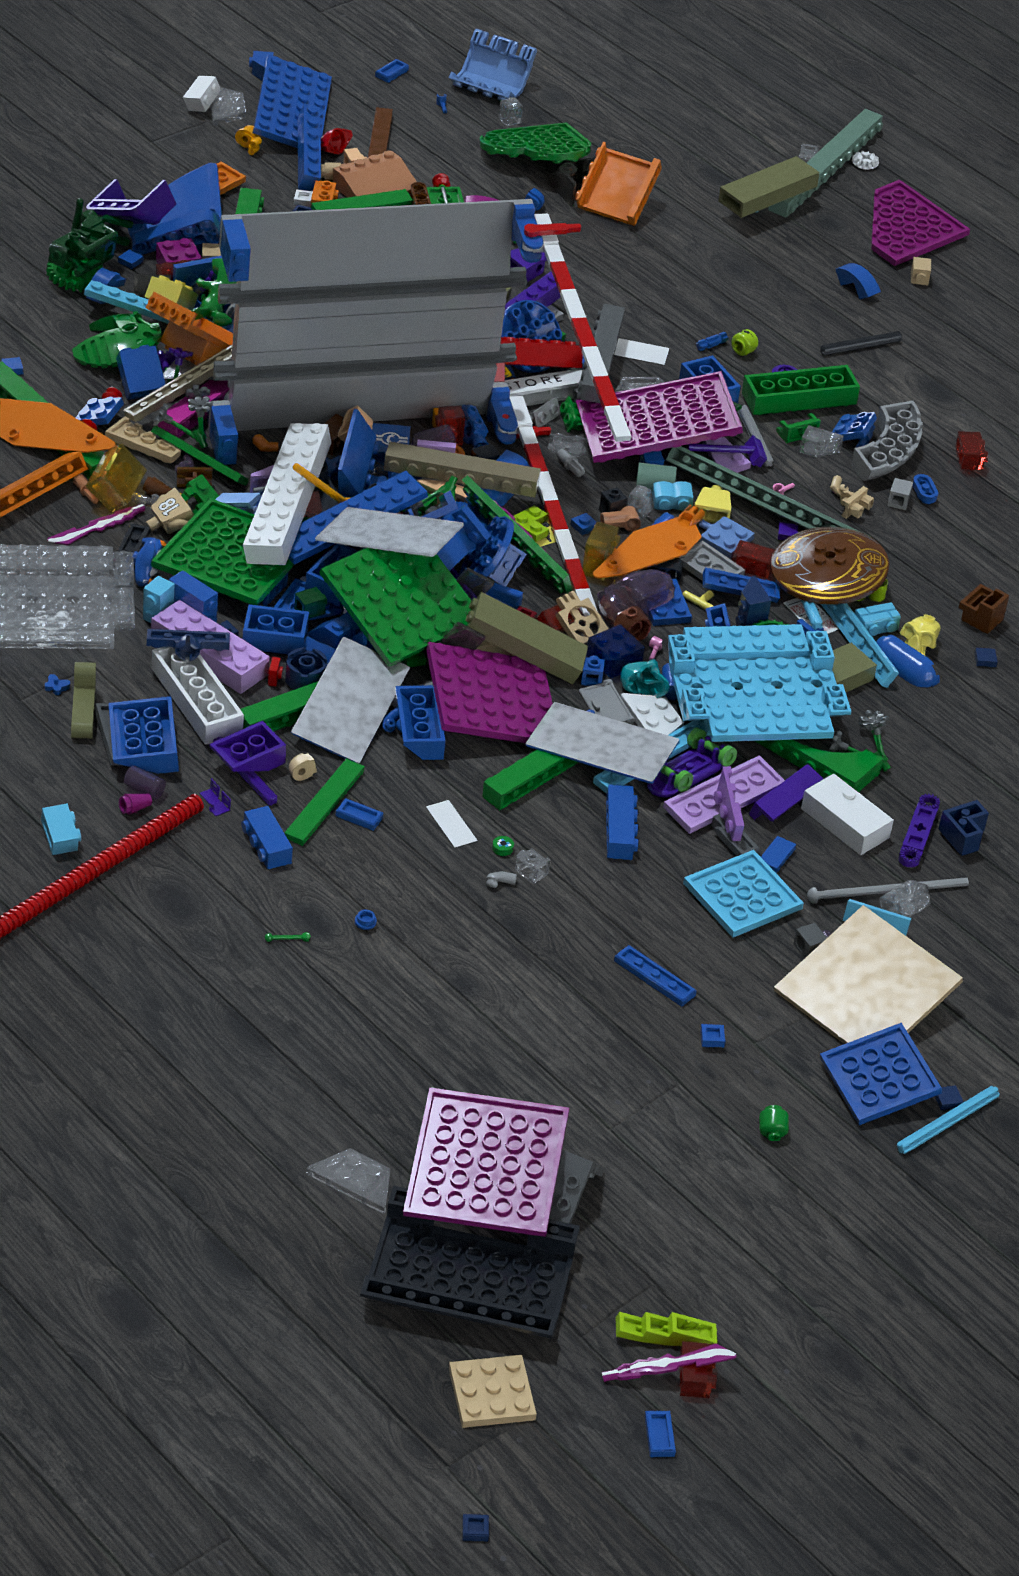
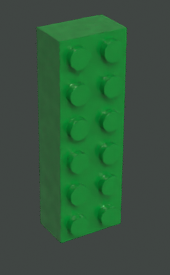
M840 365L744 375L742 395L752 414L762 415L854 405L858 401L860 385L849 366Z

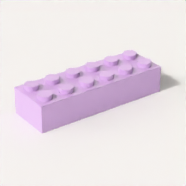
M178 600L151 618V629L229 632V650L202 649L200 650V655L219 681L240 694L269 675L270 656L181 600Z

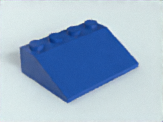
M358 409L353 410L338 467V493L344 498H352L366 491V487L370 486L372 480L370 471L375 469L376 459H374V456H378L380 447L377 444V436Z
M171 696L109 703L113 763L157 774L179 771Z

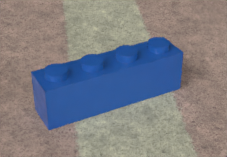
M608 785L606 797L607 858L632 860L633 852L638 850V839L634 838L638 834V824H634V822H637L638 810L634 809L637 807V795H634L633 786Z

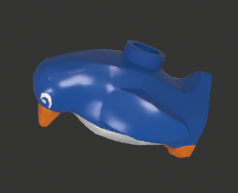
M152 537L142 538L144 546L139 552L135 551L132 557V563H135V582L140 587L148 585L152 581L151 577L158 572L159 569L151 567V560L166 546L164 541Z

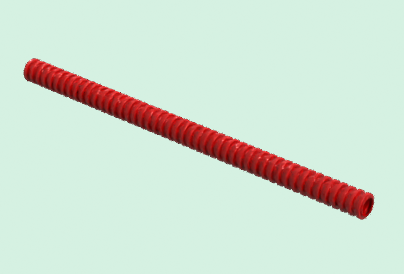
M196 794L190 795V797L185 798V800H182L150 822H147L141 828L136 829V831L117 841L116 844L101 851V853L71 870L70 873L65 874V876L60 877V879L30 896L29 899L3 913L0 916V939L42 913L43 910H47L48 907H52L63 900L64 897L74 893V891L83 887L84 884H88L89 881L99 877V875L124 861L135 852L168 833L169 830L174 829V827L179 826V824L204 809L202 799Z

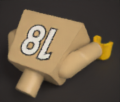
M173 488L167 494L160 495L158 500L151 506L155 516L146 521L152 532L162 526L167 534L180 531L194 514L188 506V500L185 502L181 493L176 488Z

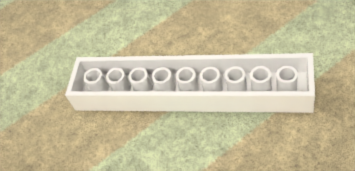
M290 423L243 543L247 564L286 565L315 485L293 470V465L298 463L317 478L319 477L331 445L328 424Z

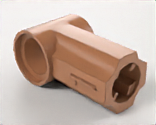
M626 506L621 511L600 514L602 530L625 528L627 531H635L641 526L640 518L633 506Z

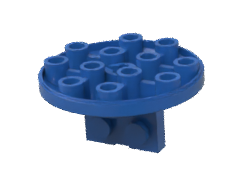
M521 300L513 303L504 311L501 337L529 338L533 340L544 339L547 341L558 340L562 342V331L555 315L543 304L533 300ZM513 365L526 373L542 372L550 368L542 369L544 367Z
M496 516L486 527L491 536L486 541L475 545L464 556L465 559L458 574L469 587L478 585L487 577H490L500 585L507 586L514 575L513 573L527 555L511 544L514 531L513 521L505 516Z

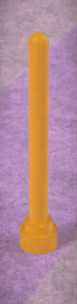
M295 463L293 465L294 471L339 504L350 499V497L344 498L300 464Z

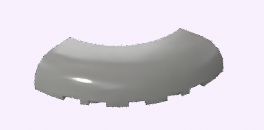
M914 401L880 406L877 425L882 434L879 440L854 448L851 466L862 480L876 479L893 472L907 462L916 451L921 440L923 422H921V414Z

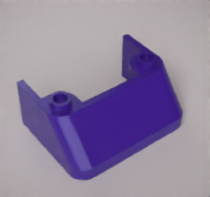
M114 179L86 208L87 210L95 211L98 217L107 214L130 220L133 224L156 225L177 204L166 180H162L142 200H127L118 180Z

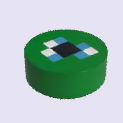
M498 836L493 840L492 850L495 854L508 856L513 852L514 841L511 838Z

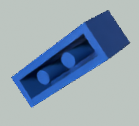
M269 806L245 811L244 821L241 822L242 830L245 834H248L251 846L256 848L259 860L264 862L267 869L291 864L293 847Z

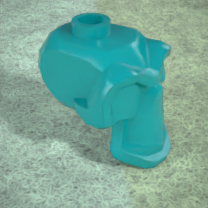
M655 659L648 662L630 663L622 668L621 685L630 693L653 695L656 698H660L669 691V682L660 673L658 662Z

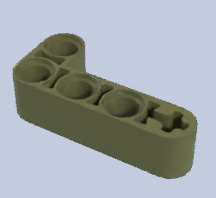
M75 662L71 738H93L96 690V663Z

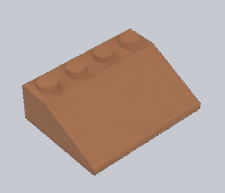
M385 151L382 154L371 155L368 158L357 159L354 162L341 164L333 168V182L336 183V189L346 197L406 189L410 193L411 184L417 182L402 158L393 151Z

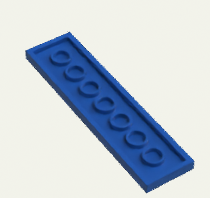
M404 471L302 522L288 559L295 565L336 544L316 541V539L347 509L394 515L427 498L428 492L407 471Z

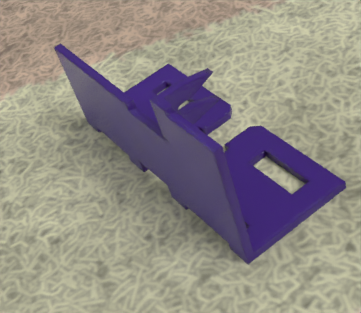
M211 778L210 789L201 792L200 795L210 804L209 811L216 817L230 811L231 799L224 791H221L222 801L218 799L220 787Z

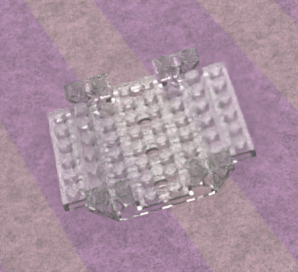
M0 544V648L114 649V631H134L133 552H113V546L104 545L38 546Z

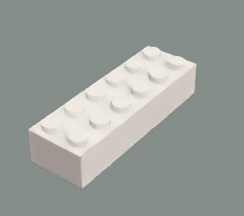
M161 647L152 650L151 669L205 745L213 743L214 738H224L243 729L244 714L201 655L193 661H189L190 657H185V661L178 658L175 652L176 649L173 647Z

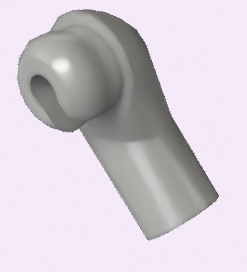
M503 871L489 873L486 877L488 879L486 885L492 888H496L498 882L515 885L517 874Z

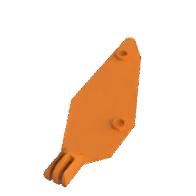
M0 398V438L13 446L73 452L81 451L84 453L111 450L116 446L113 440L52 403Z
M690 504L676 518L633 531L593 572V576L595 578L623 576L686 555L702 537L696 525L705 516L704 510L701 509L698 512V507H692Z

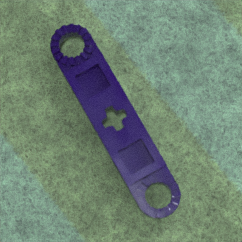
M930 794L921 795L898 858L899 862L905 867H916L922 857L940 805L939 798L937 796L934 797L933 794L932 796ZM906 856H912L913 858L908 860L909 858L906 859Z

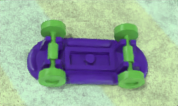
M698 727L694 728L687 738V744L694 749L666 762L652 784L647 783V787L653 795L666 798L678 795L718 772L723 767L732 765L737 757V750L730 745L725 746L722 744L718 746L712 743L711 737L706 736L704 730Z

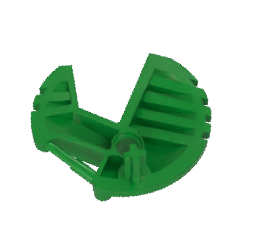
M138 311L129 314L111 315L90 323V331L104 332L81 342L72 349L74 360L86 366V364H89L95 368H98L97 366H102V368H108V366L116 367L118 366L116 358L119 351L124 348L137 349L143 345L156 346L157 349V345L161 341L162 332L159 323L150 324L146 322Z

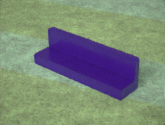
M807 764L756 801L749 815L755 820L764 814L770 821H774L801 801L806 789L822 781L823 778Z

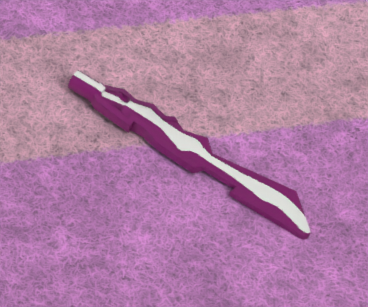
M140 504L116 511L112 515L89 521V525L76 529L74 527L47 538V541L70 545L92 531L102 532L107 527H115V525L123 524L126 520L133 519L135 515L145 511V506Z
M713 1344L679 1357L666 1354L658 1359L649 1357L647 1360L638 1359L633 1363L622 1364L614 1370L602 1372L604 1382L615 1379L620 1381L641 1378L643 1375L674 1372L680 1366L696 1363V1367L732 1360L737 1355L718 1344Z

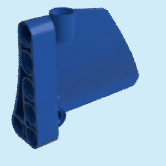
M208 163L168 185L177 205L161 219L160 223L156 225L133 224L132 228H128L132 239V249L140 255L156 251L157 243L166 240L173 241L192 238L195 245H202V243L218 244L220 242L222 208L217 164Z

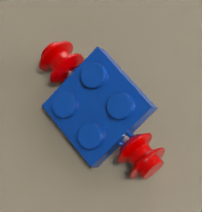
M109 387L103 393L102 399H90L85 407L79 411L76 418L97 431L96 425L108 424L124 405L122 393L114 387Z

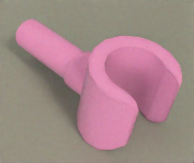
M776 483L773 485V490L784 495L786 490L793 488L795 485L791 483L784 486L781 483Z
M653 636L649 643V646L653 648L649 661L655 658L658 651L662 650L663 640L656 636Z

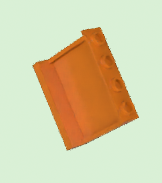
M603 142L596 151L594 162L590 163L588 175L583 178L581 190H578L575 200L577 201V206L580 209L635 226L662 170L661 160L654 158L652 162L639 159L608 149L606 142Z
M153 292L149 298L146 309L223 350L232 345V332L205 318L195 320L196 313L156 292Z

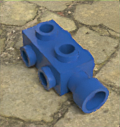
M462 405L459 407L456 416V428L463 433V441L466 444H472L473 448L487 445L488 442L485 437L487 436L488 429L476 406Z

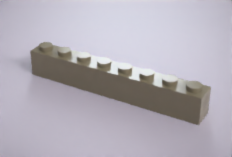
M389 442L384 463L385 471L396 473L407 471L413 476L447 482L452 475L458 478L456 483L462 485V479L468 475L480 488L534 498L539 486L541 472L540 468L396 442Z

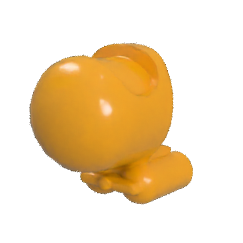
M252 125L239 129L235 134L236 142L242 147L248 148L249 155H254L259 151V145L262 143L260 135L252 133L254 127Z

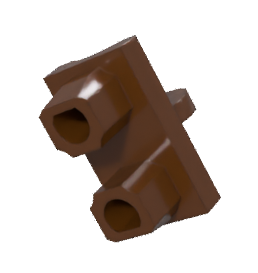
M177 467V487H186L185 485L201 474L212 486V468Z

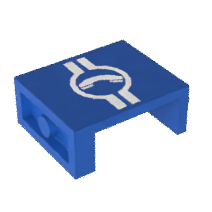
M373 423L372 430L377 436V444L380 445L378 456H374V459H376L375 467H384L385 454L389 442L409 445L410 426Z

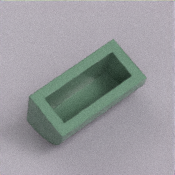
M639 462L636 491L652 493L653 483L666 481L675 483L677 467Z

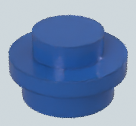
M361 910L355 917V925L360 929L369 930L376 926L377 918L370 910Z

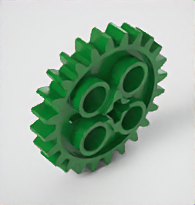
M86 257V259L81 260V262L87 263L91 261L93 258ZM48 261L46 275L49 276V280H53V284L59 283L58 287L64 286L65 290L71 288L73 292L76 289L82 292V289L85 290L91 282L95 273L103 268V264L81 277H76L74 274L76 268L73 263L66 261L65 268H61Z

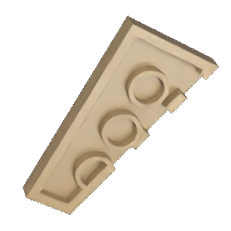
M126 416L105 431V436L115 443H120L132 450H137L145 453L147 456L160 459L165 463L171 464L181 456L180 448L164 439H157L156 434L151 431H144L142 425L131 423L130 419Z

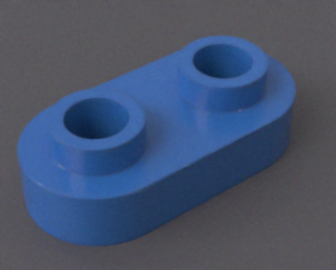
M925 474L914 476L913 488L918 498L925 504L936 502L938 490L931 477Z

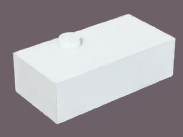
M835 774L830 775L804 791L801 809L859 855L866 853L890 838L894 820Z

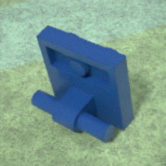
M875 412L843 415L829 436L831 442L858 439L859 442L856 448L868 444L875 430L873 425L877 419Z

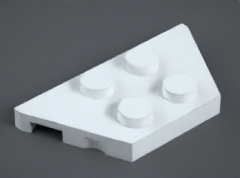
M621 694L622 700L631 715L636 719L635 722L639 727L669 735L683 727V720L666 697L656 698L653 695Z

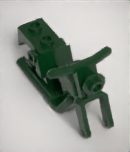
M78 198L76 201L71 232L51 243L48 258L49 262L61 268H65L66 261L73 263L76 268L74 272L76 277H81L112 259L116 243L124 246L129 245L130 240L128 238L118 236V232L105 225V222L126 228H132L133 222L107 214L98 217L96 212L90 209L82 212L84 204L82 198ZM87 256L94 258L87 263L81 262V260L86 259Z

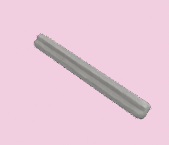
M743 405L742 409L738 411L749 436L754 435L761 440L767 457V461L763 465L771 467L774 460L747 405Z

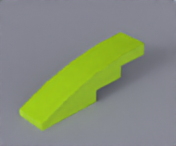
M619 1312L616 1316V1337L670 1346L694 1347L717 1344L715 1323L674 1312L668 1318L645 1312L643 1317Z

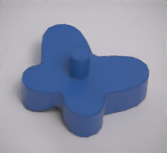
M50 674L48 682L45 683V691L53 690L55 695H60L62 691L70 689V681L59 680L55 674Z

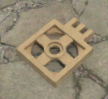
M571 591L556 599L561 611L555 616L569 637L587 644L609 632V628L589 598L580 601L576 593ZM578 608H586L590 615L587 617L582 616ZM569 613L574 618V623L570 625L568 622ZM579 620H583L585 626H581ZM594 622L598 626L596 634H593L589 628L590 624ZM575 631L583 632L585 637L578 635Z

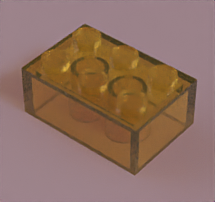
M120 442L104 453L86 487L111 513H114L129 503L147 469Z

